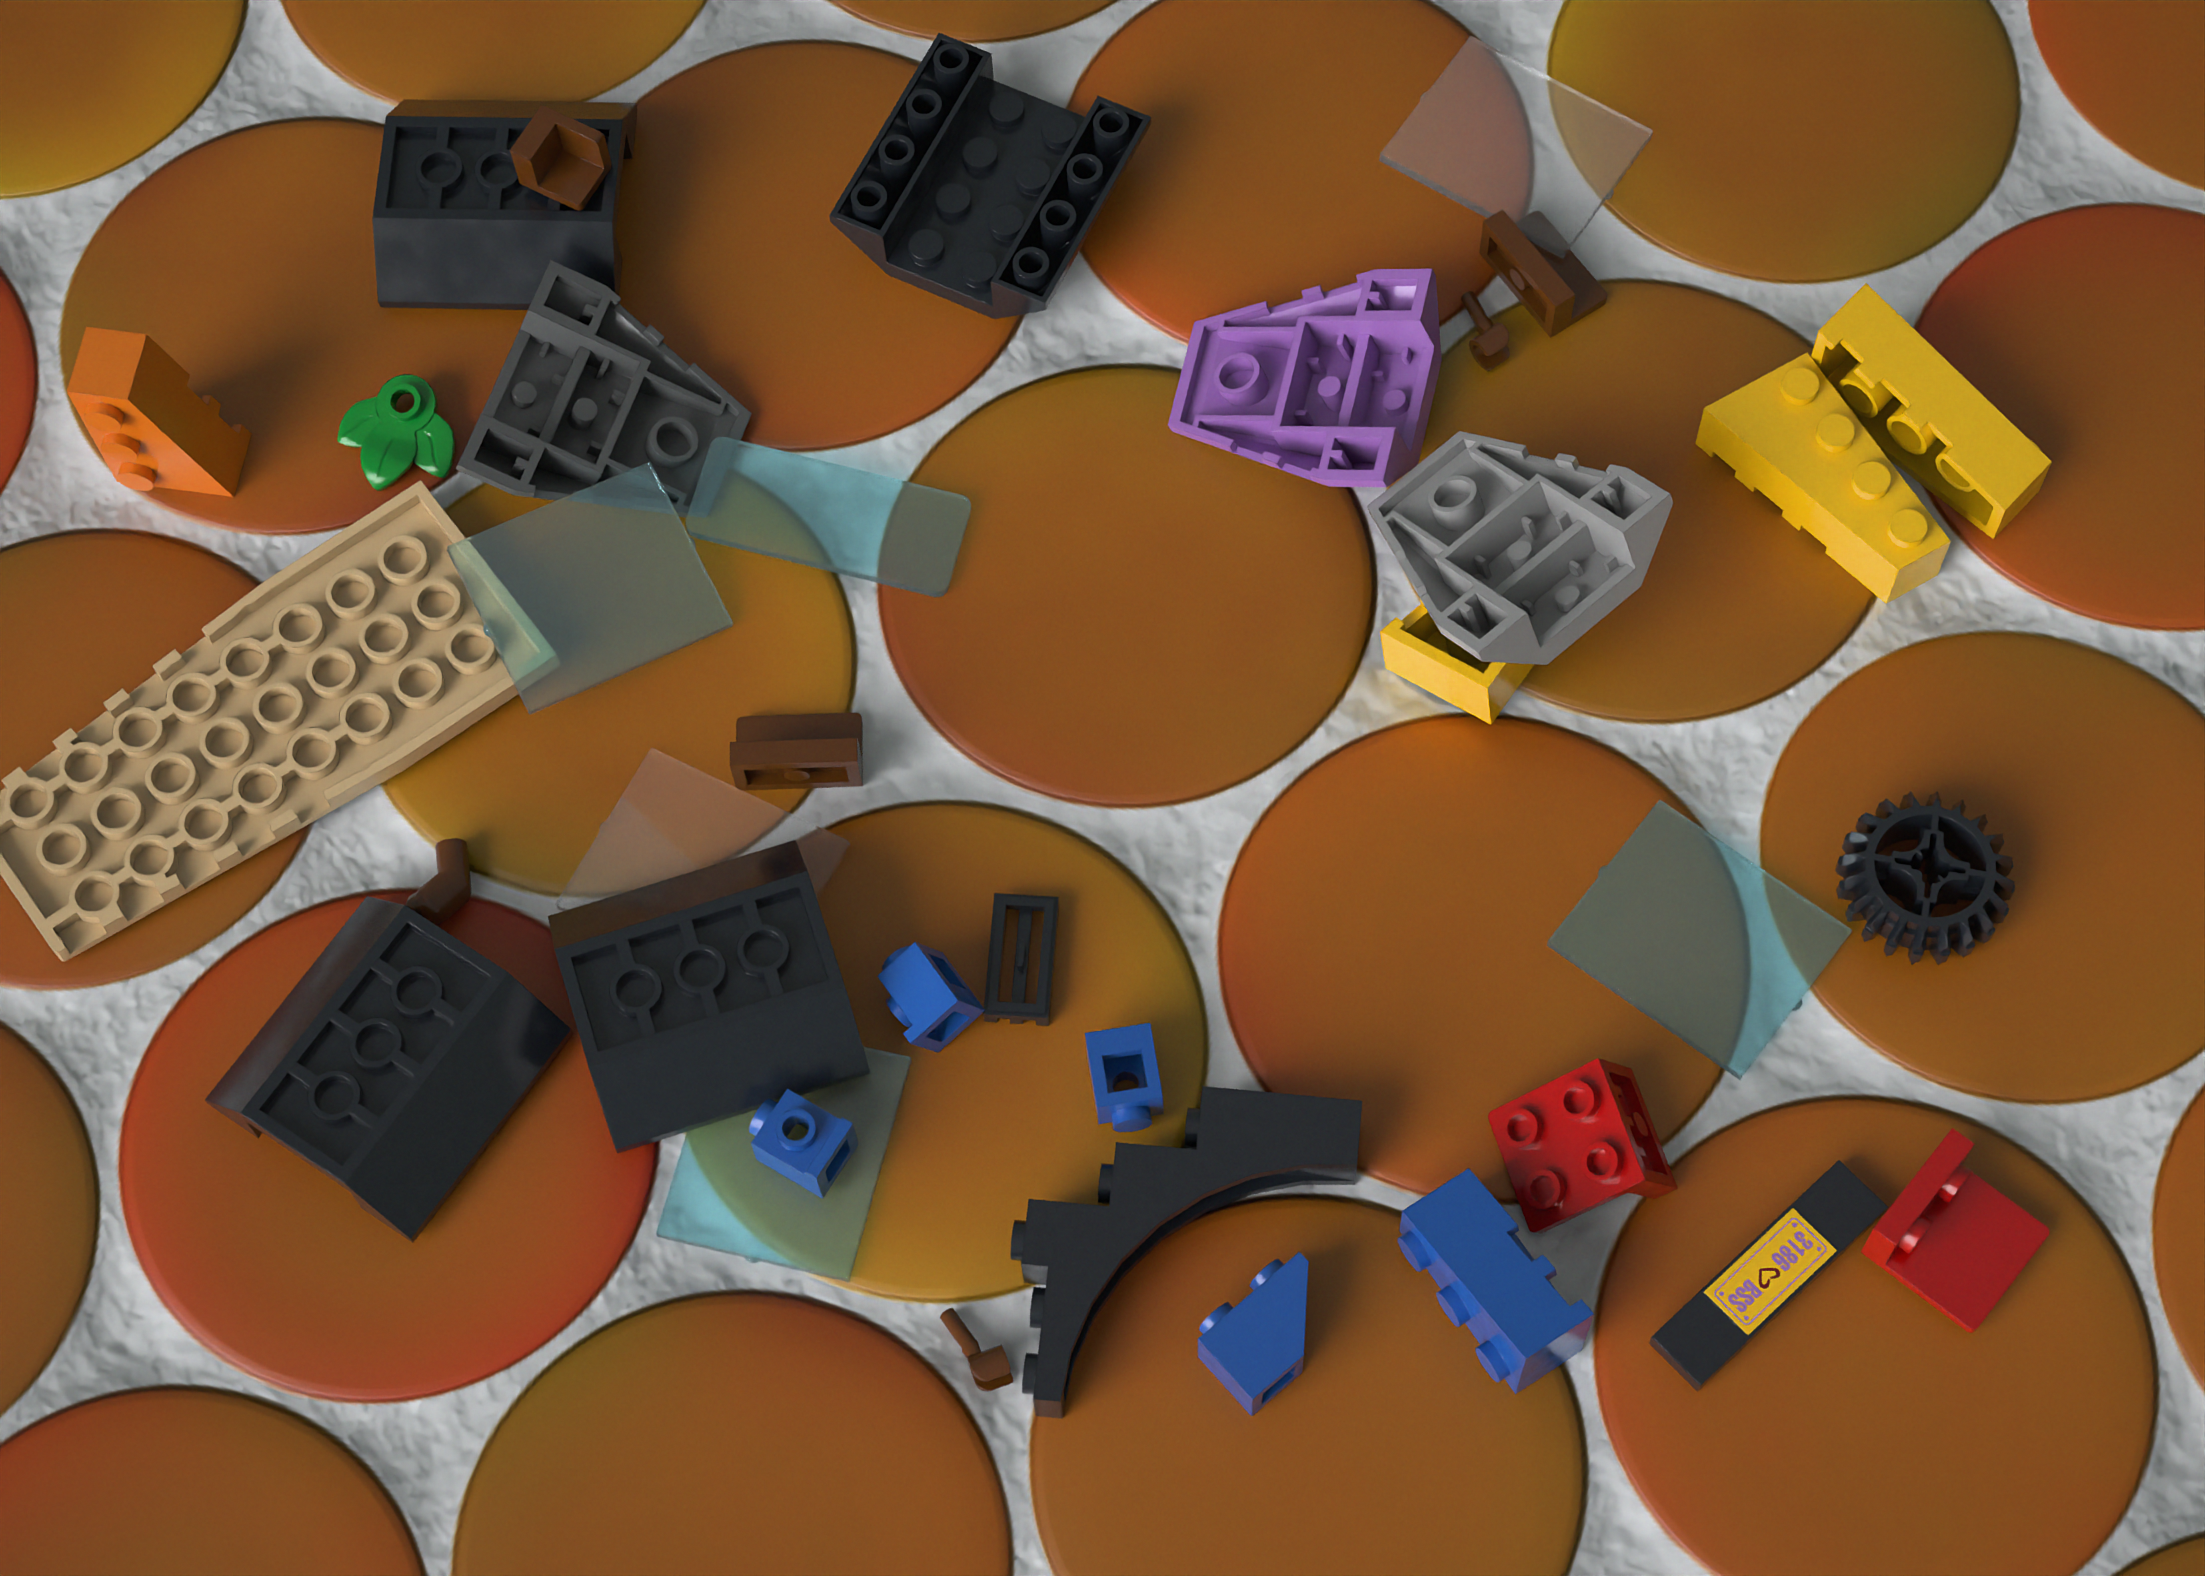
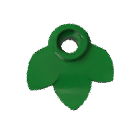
M403 374L391 378L382 386L377 397L355 403L344 414L338 431L337 441L340 444L362 448L360 458L363 472L369 483L377 491H382L396 482L410 469L413 463L431 475L446 478L452 467L455 454L454 431L443 418L436 414L438 401L435 391L424 379L411 374ZM405 394H412L415 400L413 407L405 413L397 412L396 403L398 399Z

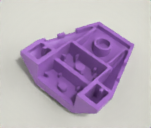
M1374 269L1357 274V282L1325 292L1321 285L1302 290L1303 298L1274 307H1269L1268 303L1264 301L1194 322L1168 422L1169 428L1172 432L1328 487H1388L1418 465L1441 366L1436 275L1433 269Z

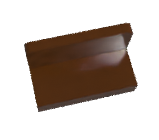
M1502 209L1483 221L1479 253L1550 338L1605 305L1607 292L1540 214H1533L1520 223L1515 224Z
M859 713L747 716L738 718L736 721V742H730V769L737 791L863 786L862 716Z

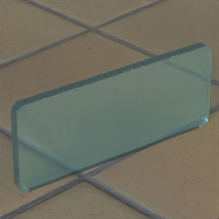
M717 437L710 444L686 517V530L690 536L697 539L924 595L940 597L946 594L949 589L970 518L971 502L964 495L728 437Z

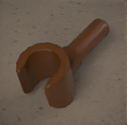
M1469 291L1462 295L1461 301L1479 332L1478 336L1469 341L1470 351L1476 362L1484 370L1490 371L1510 357V351L1507 347L1509 332L1503 324H1493L1475 293Z
M949 1308L941 1314L940 1319L962 1348V1353L967 1358L974 1382L979 1390L988 1392L1014 1382L1010 1364L1002 1344L981 1352L978 1341L953 1308Z

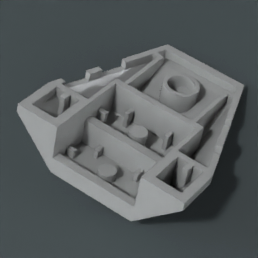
M1459 431L1372 501L1367 508L1441 634L1482 662L1547 665L1642 586L1672 508L1673 500L1670 493L1626 467L1610 464L1606 471L1580 466L1576 456L1558 453L1555 460L1530 455L1526 445Z

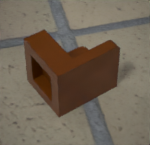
M543 105L540 106L510 149L521 185L575 210L584 209L613 167L603 133Z

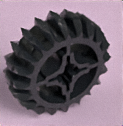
M1910 791L1907 795L1903 796L1899 808L1886 798L1878 804L1875 812L1876 816L1865 812L1857 821L1855 826L1857 832L1851 831V833H1847L1842 844L1845 854L1839 857L1835 868L1837 875L1844 878L1839 882L1836 889L1838 899L1852 901L1845 912L1847 922L1866 920L1867 923L1861 934L1864 942L1873 940L1878 935H1881L1887 939L1883 949L1886 957L1893 955L1898 946L1908 948V957L1912 965L1921 960L1925 950H1929L1936 963L1940 965L1942 962L1947 961L1951 948L1964 958L1971 954L1975 947V940L1983 944L1988 942L1995 932L1994 924L2003 923L2009 912L2008 904L2004 901L2010 900L2015 891L2014 881L2006 877L2013 868V857L1997 854L2004 844L2003 834L1984 835L1983 831L1988 823L1986 814L1977 816L1971 821L1963 816L1966 808L1964 800L1956 802L1951 810L1942 808V801L1938 791L1929 796L1925 806H1920L1918 800ZM1905 840H1918L1916 849L1911 851H1893L1891 856L1878 854L1894 843ZM1945 848L1952 851L1960 860L1954 859ZM1924 859L1926 861L1924 874H1927V882L1931 885L1926 897H1924L1925 882L1922 881V872L1919 871ZM1886 894L1898 898L1903 903L1905 909L1894 903ZM1958 899L1973 902L1958 913L1944 917H1931L1932 910L1937 905H1956Z

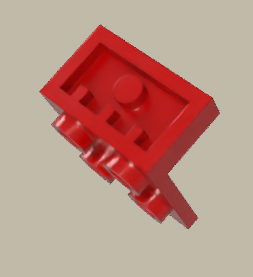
M1597 1058L1490 1111L1488 1114L1489 1123L1527 1226L1533 1233L1542 1234L1626 1193L1657 1199L1678 1189L1632 1068Z
M1952 1128L1873 1228L1861 1253L1965 1331L1973 1333L2049 1236L2050 1231L2047 1226L1963 1165L1975 1144Z

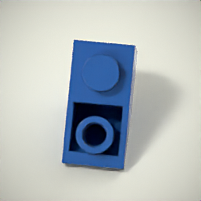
M1300 1251L1285 1264L1280 1259L1269 1263L1251 1281L1252 1293L1235 1307L1229 1302L1222 1304L1199 1327L1203 1335L1198 1338V1358L1251 1416L1295 1380L1303 1370L1309 1261Z

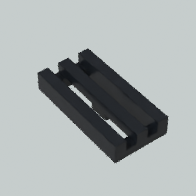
M994 893L984 1000L985 1011L983 1012L984 1022L997 1023L998 1018L1010 1019L1011 1024H1023L1024 1020H1034L1036 1025L1049 1026L1059 897ZM1008 910H1019L1011 1002H999ZM1033 911L1044 912L1037 999L1036 1004L1025 1003Z

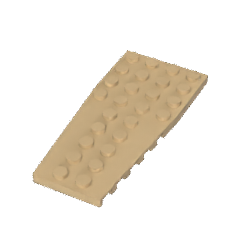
M420 480L265 580L204 626L202 631L205 637L181 655L174 649L155 663L153 668L156 674L129 694L122 688L106 700L103 704L107 711L78 733L69 728L52 741L57 749L26 772L19 766L1 781L5 788L0 791V875L53 952L61 961H67L404 771L560 667L557 655Z

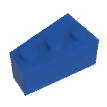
M1469 1168L1402 1211L1399 1228L1402 1235L1397 1238L1400 1249L1416 1271L1428 1270L1441 1289L1436 1292L1440 1306L1455 1326L1460 1327L1464 1323L1467 1325L1480 1344L1475 1348L1477 1357L1495 1382L1498 1383L1505 1379L1514 1393L1517 1394L1582 1351L1594 1313L1582 1299L1569 1306L1549 1281L1557 1275L1555 1267L1544 1255L1535 1260L1515 1234L1519 1231L1518 1224Z

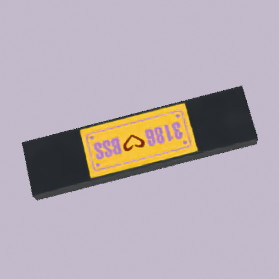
M1838 1160L1651 1337L1649 1344L1698 1392L1881 1218L1888 1206Z

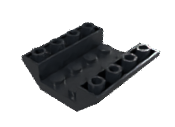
M938 33L830 213V222L886 274L993 319L1045 311L1151 125V117L1100 96H1097L1086 117L994 81L992 53Z
M404 99L385 118L372 217L377 295L380 307L528 310L550 260L606 285L619 296L623 260L616 237L623 159H633L638 110L636 103ZM541 105L594 128L605 136L613 167L582 210H575L519 183L510 149Z
M796 840L548 916L558 964L588 1067L617 1154L757 1110L768 1098L778 1103L787 1089L801 1096L871 1074L843 978L808 870Z
M367 896L206 1097L205 1101L257 1138L264 1133L350 1191L362 1209L414 1243L567 1043L573 1032L570 1027L506 970L406 905Z

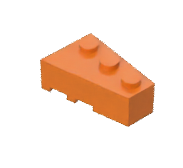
M86 327L67 394L116 481L128 488L139 491H148L153 489V487L234 497L252 433L242 424H234L233 427H230L219 416L221 404L212 395H203L202 399H200L187 386L190 375L147 334Z

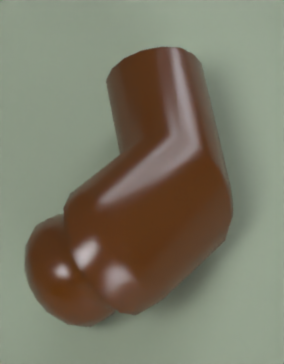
M445 839L435 845L438 874L421 886L416 893L409 896L406 901L407 907L435 925L450 918L469 901L471 896L467 842L462 839Z

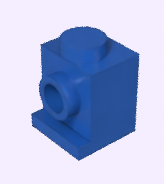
M917 942L892 953L882 965L883 971L877 976L891 995L886 999V1004L890 1011L903 1025L909 1028L903 1033L909 1043L937 1053L985 1011L944 953Z
M1145 1023L1085 1033L1087 1059L1098 1124L1112 1122L1113 1129L1117 1132H1134L1152 1125V1116L1164 1114L1151 1024ZM1124 1080L1132 1081L1138 1086L1136 1089L1114 1091L1116 1084Z
M789 1089L785 1091L778 1103L770 1098L765 1100L756 1111L749 1127V1133L755 1136L751 1145L756 1160L822 1199L859 1145L852 1122L843 1117L839 1119ZM796 1124L809 1130L807 1135L800 1140H790L787 1138Z

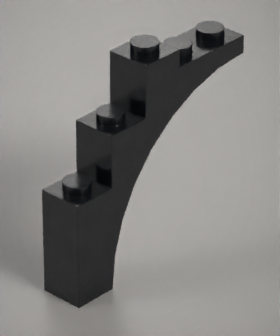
M1202 1086L1200 1108L1188 1107L1184 1147L1196 1148V1150L1116 1142L1114 1164L1102 1163L1099 1177L1098 1203L1109 1204V1206L1029 1199L1026 1221L1014 1220L1010 1257L1011 1260L1021 1261L1024 1283L1046 1285V1288H1033L1030 1328L1041 1329L1038 1354L1026 1352L1022 1379V1394L1033 1395L1035 1415L1063 1419L1073 1368L1095 1318L1122 1279L1161 1241L1201 1215L1253 1194L1300 1185H1355L1362 1101Z

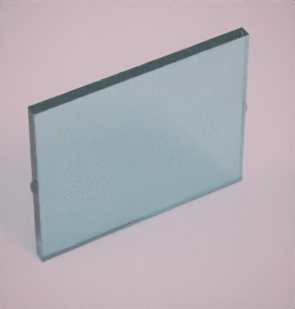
M651 462L447 546V552L484 623L483 631L486 636L491 637L529 715L733 625V621L695 549L696 543L694 539L688 536Z
M1659 799L1610 863L1599 869L1598 878L1550 937L1547 946L1741 1080L1791 1012L1801 1008V999L1850 936L1852 929Z
M863 1046L871 1074L801 1095L804 1099L839 1119L843 1117L852 1122L859 1144L823 1199L756 1160L751 1145L755 1136L749 1133V1127L757 1110L688 1131L656 1231L657 1237L743 1257L750 1263L760 1261L849 1282L912 1063L911 1057ZM796 1124L787 1138L790 1140H800L807 1135L809 1130Z

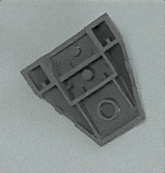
M550 260L456 469L516 496L706 520L752 413L695 363L691 366L688 365L663 343L665 337L651 324L646 328L619 304L621 298L609 287Z

